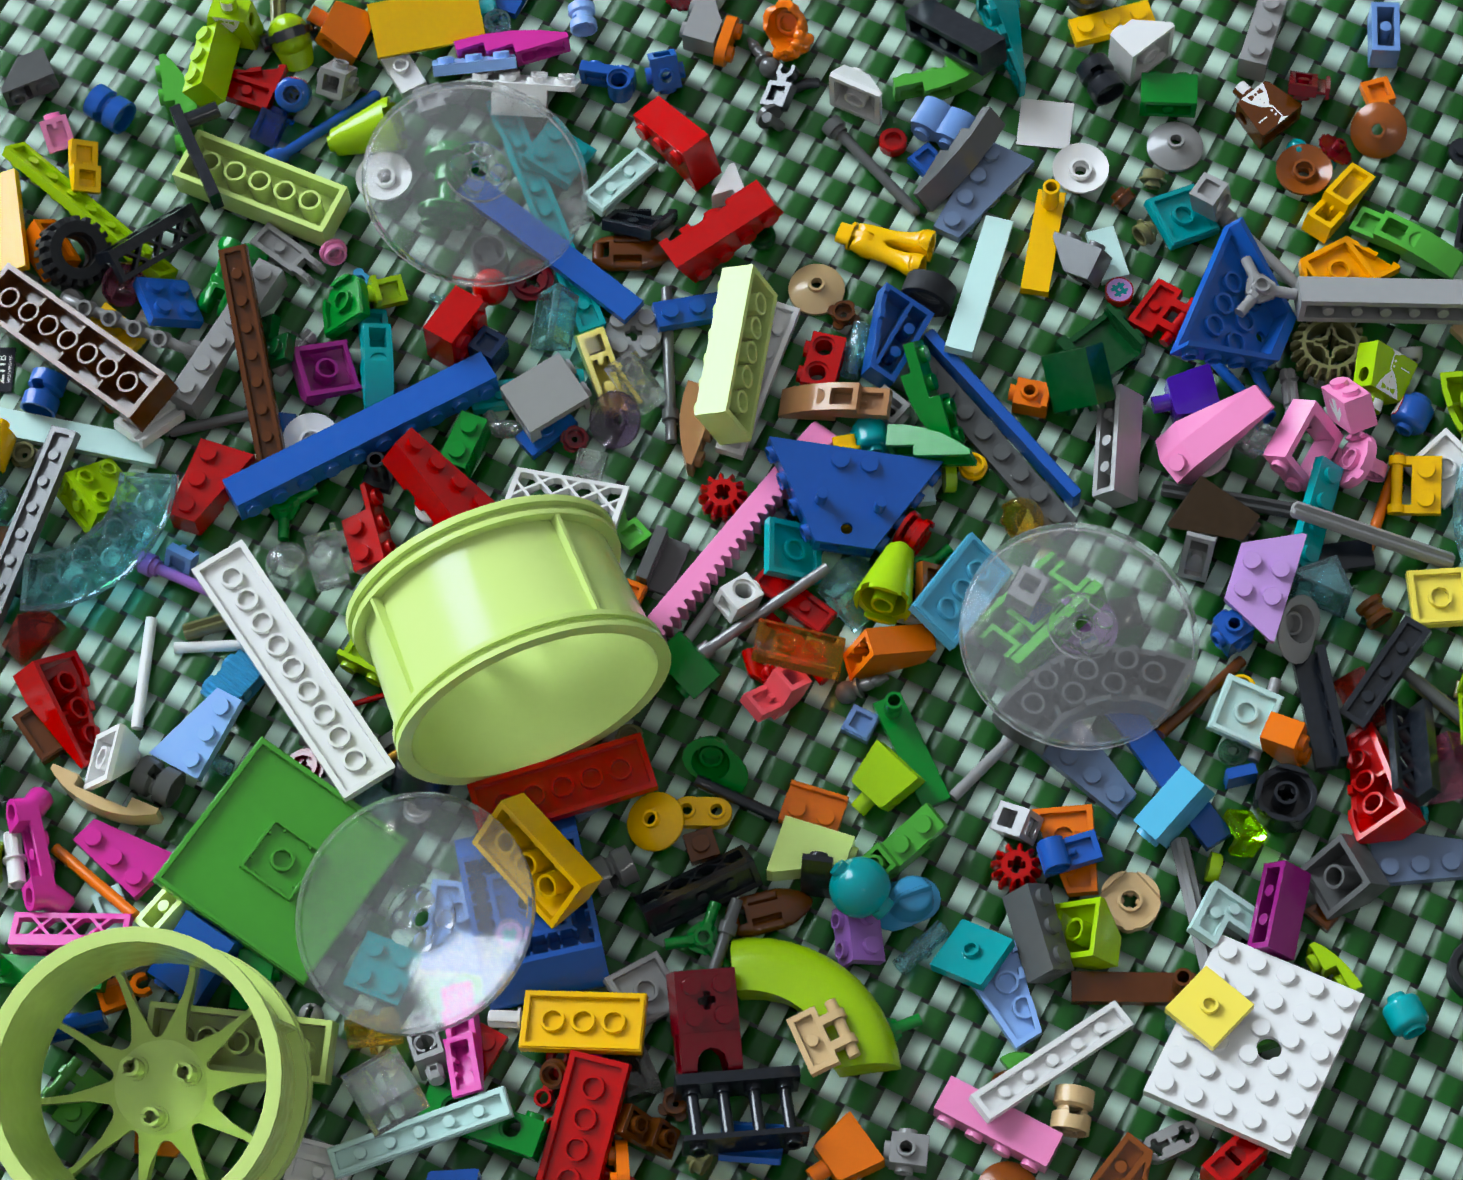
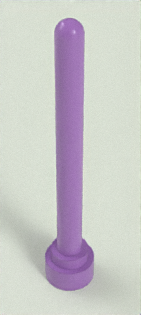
M147 551L140 557L137 564L138 573L147 577H157L159 575L207 596L195 578L163 565V561L160 560L159 556Z

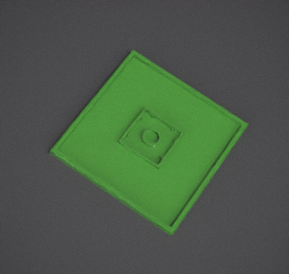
M261 736L154 876L152 882L303 987L409 843V839L352 799L345 803L335 787Z

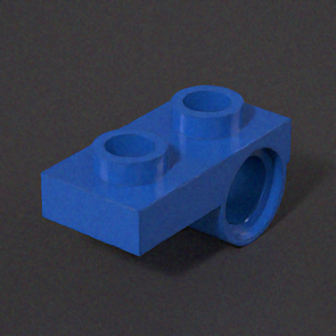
M581 60L579 66L581 84L607 88L609 98L615 103H625L631 99L637 85L636 70L626 65L604 64L598 60ZM618 84L624 85L622 87H616V85Z
M1095 829L1066 838L1060 835L1046 837L1040 840L1036 846L1045 878L1104 861Z

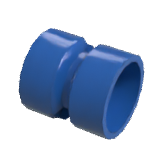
M99 84L87 95L83 104V112L94 121L101 122L102 126L113 133L120 134L132 123L136 114V105L121 95L117 96V92L106 85Z
M33 368L28 381L29 388L25 390L20 403L21 409L27 413L55 418L60 406L59 398H62L68 379L63 374L49 368Z

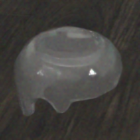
M283 542L274 546L266 557L265 574L274 586L286 589L292 588L296 582L304 580L307 576L306 574L311 563L308 552L301 545L294 542Z

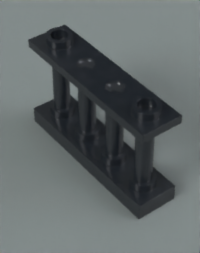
M799 1065L675 1074L673 1087L674 1101L684 1100L686 1102L691 1135H684L682 1156L701 1158L708 1154L783 1148L786 1150H797L801 1147H807L810 1128L809 1126L797 1127L792 1092H798L801 1078ZM777 1093L779 1095L784 1128L766 1129L761 1100L762 1094ZM747 1096L749 1098L753 1130H734L730 1097ZM699 1099H717L722 1132L703 1134Z

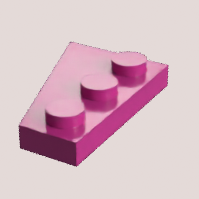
M95 818L73 839L74 843L116 883H119L120 887L135 901L155 884L152 882L154 876L172 854V852Z

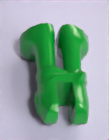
M224 236L219 240L218 249L221 250L241 245L242 243L235 238ZM244 243L248 246L252 267L258 258L268 262L269 256L254 245ZM220 259L218 260L215 272L211 274L208 285L201 292L198 301L199 310L209 314L213 310L217 299H220L217 317L220 316L228 304Z

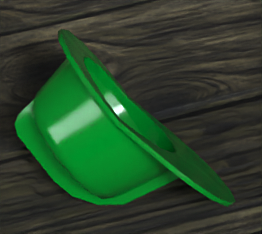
M711 735L700 736L698 739L687 744L683 750L682 761L684 767L694 777L697 778L699 774L738 793L743 791L748 782L749 774L747 767L730 750L729 745L724 739Z

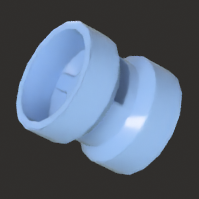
M574 0L568 5V16L572 19L570 21L572 35L588 37L597 32V20L593 17L596 12L593 1Z

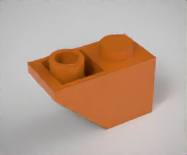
M1271 711L1260 735L1262 750L1281 764H1292L1302 767V764H1308L1312 748L1309 747L1310 736L1307 735L1306 723Z

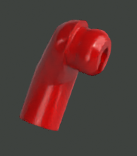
M755 648L744 649L741 653L748 676L765 684L773 669L777 667L773 664L769 666L768 664L763 665L759 663Z

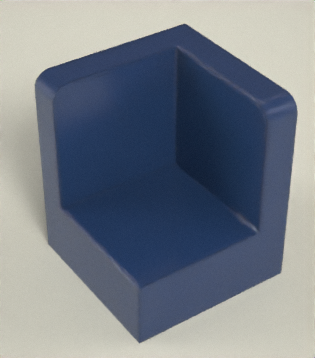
M483 325L468 344L469 357L481 351L494 373H496L510 354L508 338Z

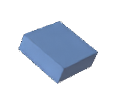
M854 704L841 727V733L867 745L879 724L878 716Z

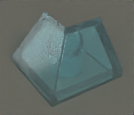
M860 556L838 560L831 569V573L816 588V591L838 613V616L853 633L870 621V619L864 616L865 611L860 606H858V609L855 607L853 600L857 587L872 567L865 557Z

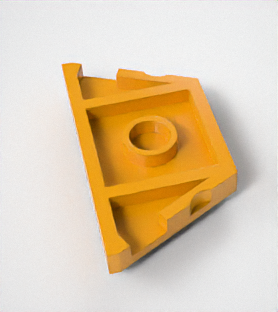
M1345 236L1301 258L1298 263L1300 276L1390 278L1398 274L1401 267L1396 262H1393L1391 265L1378 258V252L1369 247L1361 246L1358 241L1349 236Z

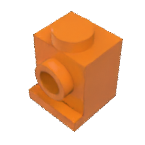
M1018 377L1017 384H1011L1007 401H1012V412L1046 419L1050 402L1047 382Z

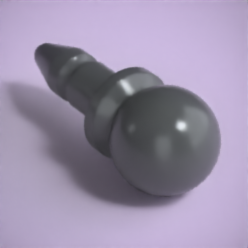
M749 37L747 39L748 46L756 57L755 64L759 67L761 75L767 79L777 77L776 69L780 62L773 58L770 51H764L756 40Z
M886 674L875 675L861 682L858 678H854L852 682L842 681L835 689V696L840 703L851 704L858 697H865L866 691L883 685L889 679V676Z

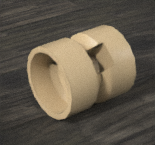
M1076 1084L1056 1085L1053 1105L1057 1109L1051 1113L1050 1127L1063 1133L1064 1137H1089L1091 1117L1088 1115V1112L1093 1111L1095 1091Z

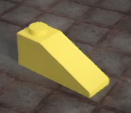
M604 326L573 336L605 418L633 408Z

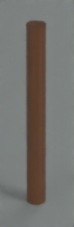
M1237 656L1156 730L1158 736L1165 739L1223 686L1229 673L1235 675L1247 664L1242 656Z

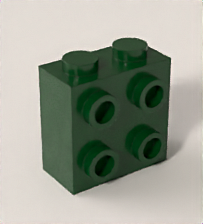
M1103 342L1041 356L1054 413L1066 411L1067 416L1084 412L1083 407H1088L1089 412L1106 408L1105 402L1116 399Z

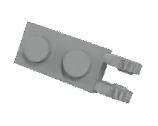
M269 222L249 242L269 256L270 261L292 277L295 276L307 287H312L315 281L308 273L301 269L305 263L319 275H323L327 271L326 267L310 254V251Z

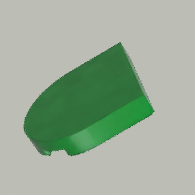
M343 274L330 285L333 288L328 300L324 299L323 322L326 338L333 340L370 316L367 285L362 278L356 275Z

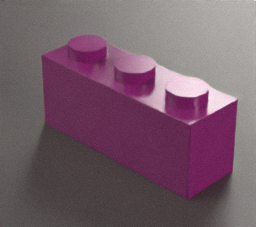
M1286 860L1264 863L1247 943L1248 946L1284 961L1294 960L1309 892L1311 873Z

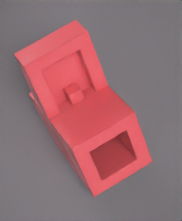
M793 660L773 669L765 684L744 693L740 703L758 723L769 717L776 720L801 700L813 681Z

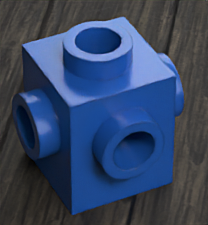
M675 49L647 54L649 68H644L647 85L652 84L654 91H660V94L674 93L677 91L676 88L682 87L681 78H686L683 61L678 62Z
M1225 609L1213 618L1210 637L1214 645L1229 658L1236 652L1244 651L1252 644L1255 628L1254 626L1251 627L1237 611Z

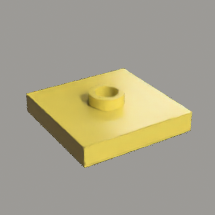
M1463 567L1406 571L1405 578L1412 619L1427 628L1463 626Z
M1205 966L1165 1007V1013L1213 1052L1254 1009V1004L1208 966Z

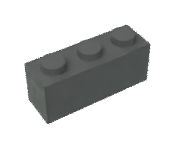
M1026 883L1002 897L1027 983L1049 984L1073 971L1074 967L1070 951L1067 948L1062 925L1057 915L1049 885Z

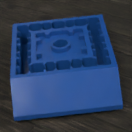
M575 816L551 822L583 856ZM477 835L456 840L458 860L490 1010H504L524 1005L525 990L583 992L605 987L603 980L609 976L592 895L557 927L551 929L535 910H526L522 907L524 898L473 843ZM506 925H519L526 933V941L518 950H506L499 943V933Z

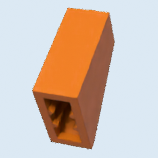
M923 624L866 628L842 654L850 681H853L854 678L861 680L925 663L937 650L936 639Z

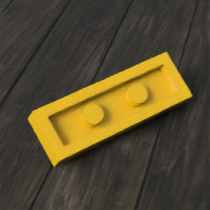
M1143 0L1069 19L1068 27L1075 47L1079 48L1110 40L1111 32L1117 26L1125 25L1131 19L1155 21L1148 0Z

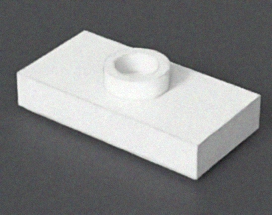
M409 54L379 60L403 99L413 94L412 90L427 85L425 78Z

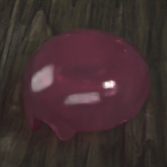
M120 262L125 273L131 270L132 263ZM109 267L102 279V294L107 302L116 307L133 306L138 297L132 284L136 277H145L144 273L140 272L129 280L119 283L112 267Z

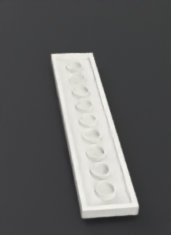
M239 540L192 568L191 571L345 803L393 774L396 766L243 540Z

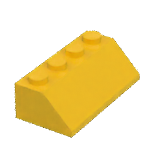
M524 792L501 800L473 841L475 846L551 929L557 927L584 904L603 880L601 875Z

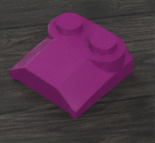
M347 339L295 347L293 362H291L292 372L299 395L306 404L318 406L323 404L328 398L362 390L348 349Z

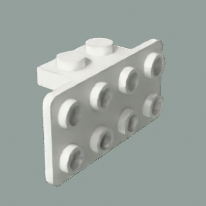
M506 69L504 73H493V71L471 73L465 78V85L492 87L491 115L546 119L548 116V91L576 92L581 86V79L575 78L573 73H559L558 77L548 76V72L532 71L531 75H521L520 70Z

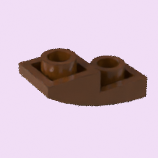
M632 1103L623 1104L614 1129V1133L630 1143L667 1160H672L681 1133L679 1129L662 1117H651Z

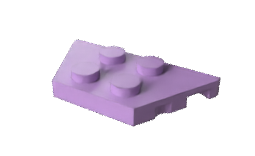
M1304 533L1242 542L1224 597V602L1234 611L1240 613L1242 618L1251 627L1254 626L1266 637L1265 640L1271 644H1274L1307 534Z

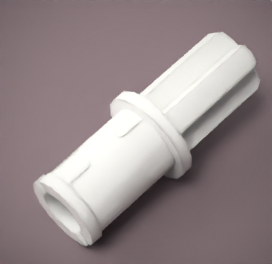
M9 831L3 834L5 856L2 862L6 865L8 888L18 890L27 882L24 865L27 859L26 855L23 854L21 834H9Z
M518 1007V1010H489L488 1026L491 1028L517 1029V1032H520L522 1007Z

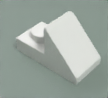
M735 163L728 165L712 194L713 209L725 206V200L744 188Z

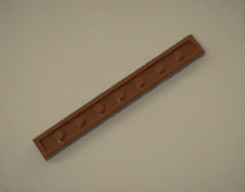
M246 244L218 250L256 460L259 462L285 449V443L249 249Z

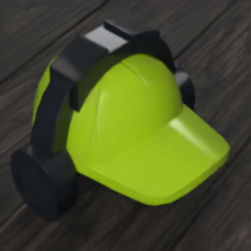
M285 13L271 21L268 34L259 35L260 45L265 53L274 50L281 63L287 65L290 72H300L309 68L314 61L311 36H317L319 32L318 26L308 20L305 22L297 14Z

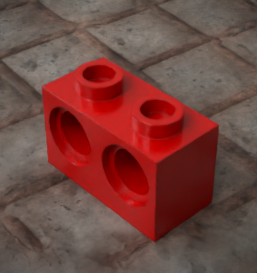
M813 331L811 341L806 340L803 357L806 360L804 366L799 365L796 382L800 383V385L839 382L847 353V338ZM822 350H827L830 353L827 355H820L818 352ZM815 375H820L824 377L821 380L811 379V377Z
M1234 1135L1201 1165L1199 1179L1245 1180L1267 1160L1268 1149Z

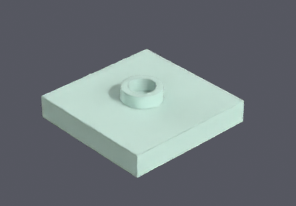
M1229 673L1226 676L1206 729L1262 753L1260 735L1271 711L1279 712L1284 697Z

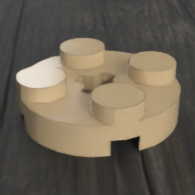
M1120 871L1110 876L1102 886L1100 896L1105 898L1118 930L1126 934H1132L1135 931L1144 930L1156 920L1161 905L1160 890L1154 880L1148 875L1138 871L1137 873ZM1127 895L1129 898L1137 897L1135 901L1136 907L1124 906L1125 900L1123 896Z

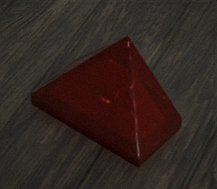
M47 607L18 614L2 643V647L22 667L66 627Z

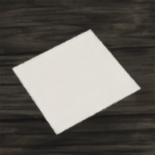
M1022 98L1016 144L1063 149L1070 145L1074 103Z

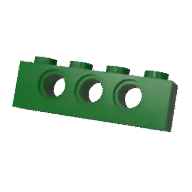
M444 1082L440 1086L430 1084L418 1116L473 1097L479 1093L454 1099L449 1083ZM511 1105L515 1117L460 1136L538 1163L550 1126L544 1122L545 1117L543 1115L528 1110L526 1115L515 1112L516 1107ZM513 1123H520V1132L514 1137H508V1127Z

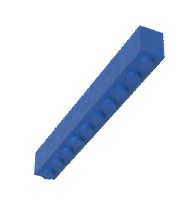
M480 351L223 479L226 493L242 520L257 516L264 509L274 504L283 503L290 496L300 491L309 490L316 483L326 478L335 477L342 470L352 465L361 464L371 452L387 451L411 427L416 432H420L430 426L439 425L444 419L460 413L461 410L466 411L475 403L492 398L496 392L500 391L497 376Z

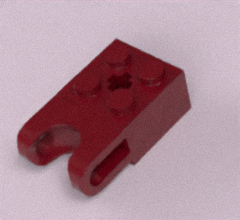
M735 967L674 971L666 974L676 1073H697L698 1058L703 1050H711L719 1056L722 1071L743 1069ZM703 995L708 1000V1005H706L705 1009L704 1005H699L698 998L703 997Z

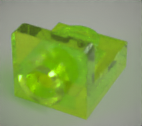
M1228 808L1222 818L1229 827L1231 834L1235 837L1228 852L1231 856L1253 858L1268 835L1252 811Z

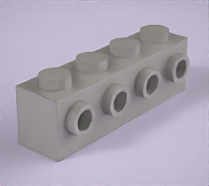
M1122 384L1113 386L1116 399L1105 402L1106 408L1097 410L1092 487L1093 498L1115 509L1138 501L1144 396Z

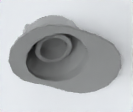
M1297 595L1285 605L1276 635L1282 655L1294 664L1303 663L1309 658L1320 623V611L1317 603L1306 595Z

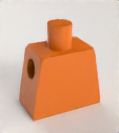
M335 1L329 13L314 5L306 19L320 27L315 42L335 58L348 61L351 66L371 30L368 11L341 1Z
M849 1111L813 1146L814 1154L819 1161L805 1171L810 1180H825L828 1177H831L833 1180H859L884 1168L885 1159L851 1111Z

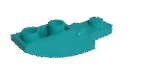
M370 309V316L358 323L364 409L394 395L391 324H388L387 310Z

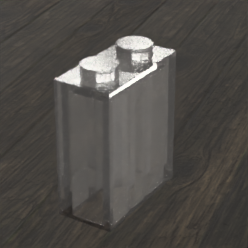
M395 1045L340 1076L375 1138L430 1107L418 1082Z

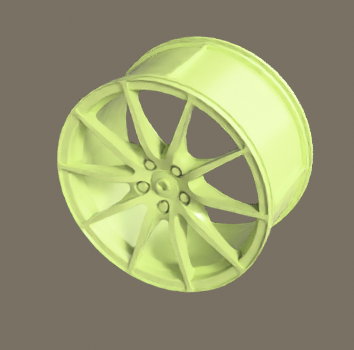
M559 494L516 497L483 505L446 519L409 539L383 558L360 582L346 610L345 623L347 631L359 655L375 667L393 721L392 737L397 757L402 767L409 774L417 779L435 784L467 785L579 751L597 743L627 723L659 691L670 670L671 652L659 628L646 617L619 565L621 543L617 530L608 512L600 505L581 497Z
M139 926L111 928L75 939L49 954L21 979L0 1009V1162L13 1180H76L75 1176L131 1131H136L138 1134V1180H151L157 1152L160 1145L165 1141L172 1142L186 1158L197 1180H209L193 1133V1126L198 1123L238 1137L249 1143L234 1167L221 1180H280L294 1160L303 1141L312 1106V1063L302 1027L284 996L266 977L244 961L226 952L214 949L191 936L172 930ZM173 963L189 965V975L184 993L164 1033L156 1037L140 1009L124 971L151 964ZM202 968L229 980L239 991L249 1008L219 1032L197 1042H192L187 1037V1026L190 1020V1010L195 997L200 969ZM112 976H115L119 982L131 1018V1043L123 1050L105 1046L62 1022L73 1006L85 994ZM254 1016L263 1041L267 1073L211 1070L208 1067L209 1061ZM57 1029L80 1041L112 1070V1080L73 1094L41 1098V1079L44 1062ZM266 1082L263 1109L253 1135L233 1123L215 1106L214 1098L219 1092L240 1085ZM82 1102L109 1104L114 1113L103 1136L77 1163L67 1169L56 1154L44 1124L42 1106Z

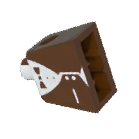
M1242 81L1233 90V94L1239 99L1235 117L1260 150L1300 118L1302 104L1269 81H1264L1255 89L1245 81Z

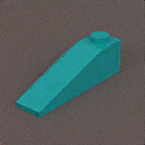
M976 0V10L984 26L1005 37L1007 61L1003 64L1019 96H1024L1026 76L1019 17L1020 0Z

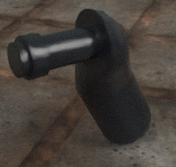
M813 77L798 81L794 84L797 87L795 94L806 89L819 88L821 85L820 79Z

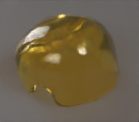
M1018 497L1011 499L1001 506L1003 514L1000 518V523L1005 527L1007 534L1015 541L1028 542L1041 533L1044 525V515L1040 505L1034 500Z

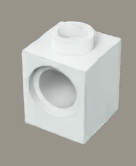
M745 572L721 586L713 603L728 622L732 624L756 610L764 596V592L760 584Z

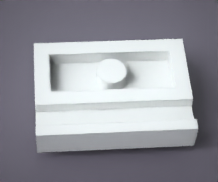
M169 400L143 432L120 416L113 420L114 429L132 442L139 443L140 448L144 449L184 421L185 411L182 409L178 410L176 405Z
M303 1138L294 1160L285 1172L283 1180H337L334 1177L326 1149L334 1145ZM351 1175L339 1180H350Z

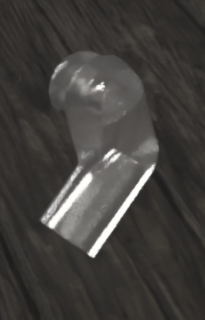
M493 410L487 411L482 416L488 419L490 430L498 439H513L523 430L517 420H500Z

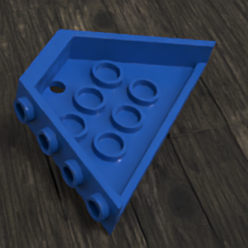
M1243 217L1224 226L1169 355L1181 356L1183 360H1204L1206 364H1227L1229 368H1250L1252 372L1266 371L1268 366L1280 360L1297 319L1287 299L1274 297L1273 300L1255 304L1243 318L1235 313V309L1246 298L1245 290L1248 276L1240 262L1245 256H1251L1258 272L1263 273L1279 286ZM1256 334L1261 336V342L1258 341Z
M769 436L767 447H765V454L769 463H774L778 471L776 474L777 482L781 490L786 489L790 498L788 499L789 509L793 516L797 515L801 523L799 526L800 534L804 542L809 541L812 550L871 558L876 550L881 553L891 540L888 537L893 529H898L906 517L905 513L910 507L916 509L925 497L922 493L928 485L933 487L943 474L939 471L943 461ZM845 524L851 526L852 532L849 534L843 533L841 526Z

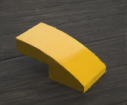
M71 138L68 141V166L71 189L75 192L99 195L101 193V166H98V142Z

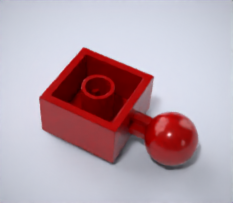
M493 269L480 272L473 281V294L457 285L454 286L423 326L428 356L447 367L469 357L468 344L483 325L488 326L485 308L497 305L507 297L509 284L501 272Z

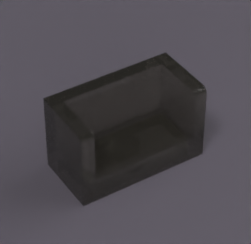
M645 1045L643 1047V1055L606 1054L608 1059L632 1065L624 1096L627 1103L636 1104L663 1092L662 1084Z

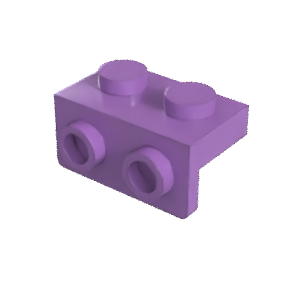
M837 908L832 910L831 926L834 929L835 936L834 952L840 965L847 968L852 964L881 965L886 961L880 920H877L872 915L867 918H852L843 914Z

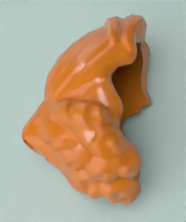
M778 0L775 5L765 10L763 30L774 47L772 51L773 58L784 62L793 61L810 50L814 42V36L808 33L807 20L799 10V6L791 0Z

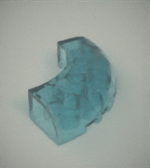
M120 472L116 492L108 507L107 514L100 523L98 522L89 532L79 538V541L68 547L48 552L25 553L20 612H44L78 605L101 595L129 576L151 552L166 527L176 499L179 475Z

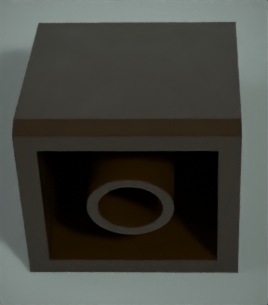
M1200 476L1167 525L1180 530L1244 540L1246 536L1252 539L1261 523L1257 521L1260 517L1259 514L1203 476Z

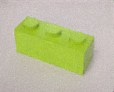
M219 21L209 26H203L197 32L195 47L190 56L189 69L185 75L182 93L200 107L213 101L216 102L217 106L225 102L241 39Z

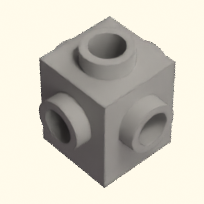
M333 59L324 64L317 73L316 93L334 101H342L356 92L359 84V78L356 77L358 67L349 65V62L344 59Z
M900 1128L899 1132L892 1131L891 1141L885 1140L883 1153L884 1159L889 1160V1169L894 1170L895 1174L901 1176H912L913 1172L926 1174L930 1135L918 1134L917 1130L911 1128Z

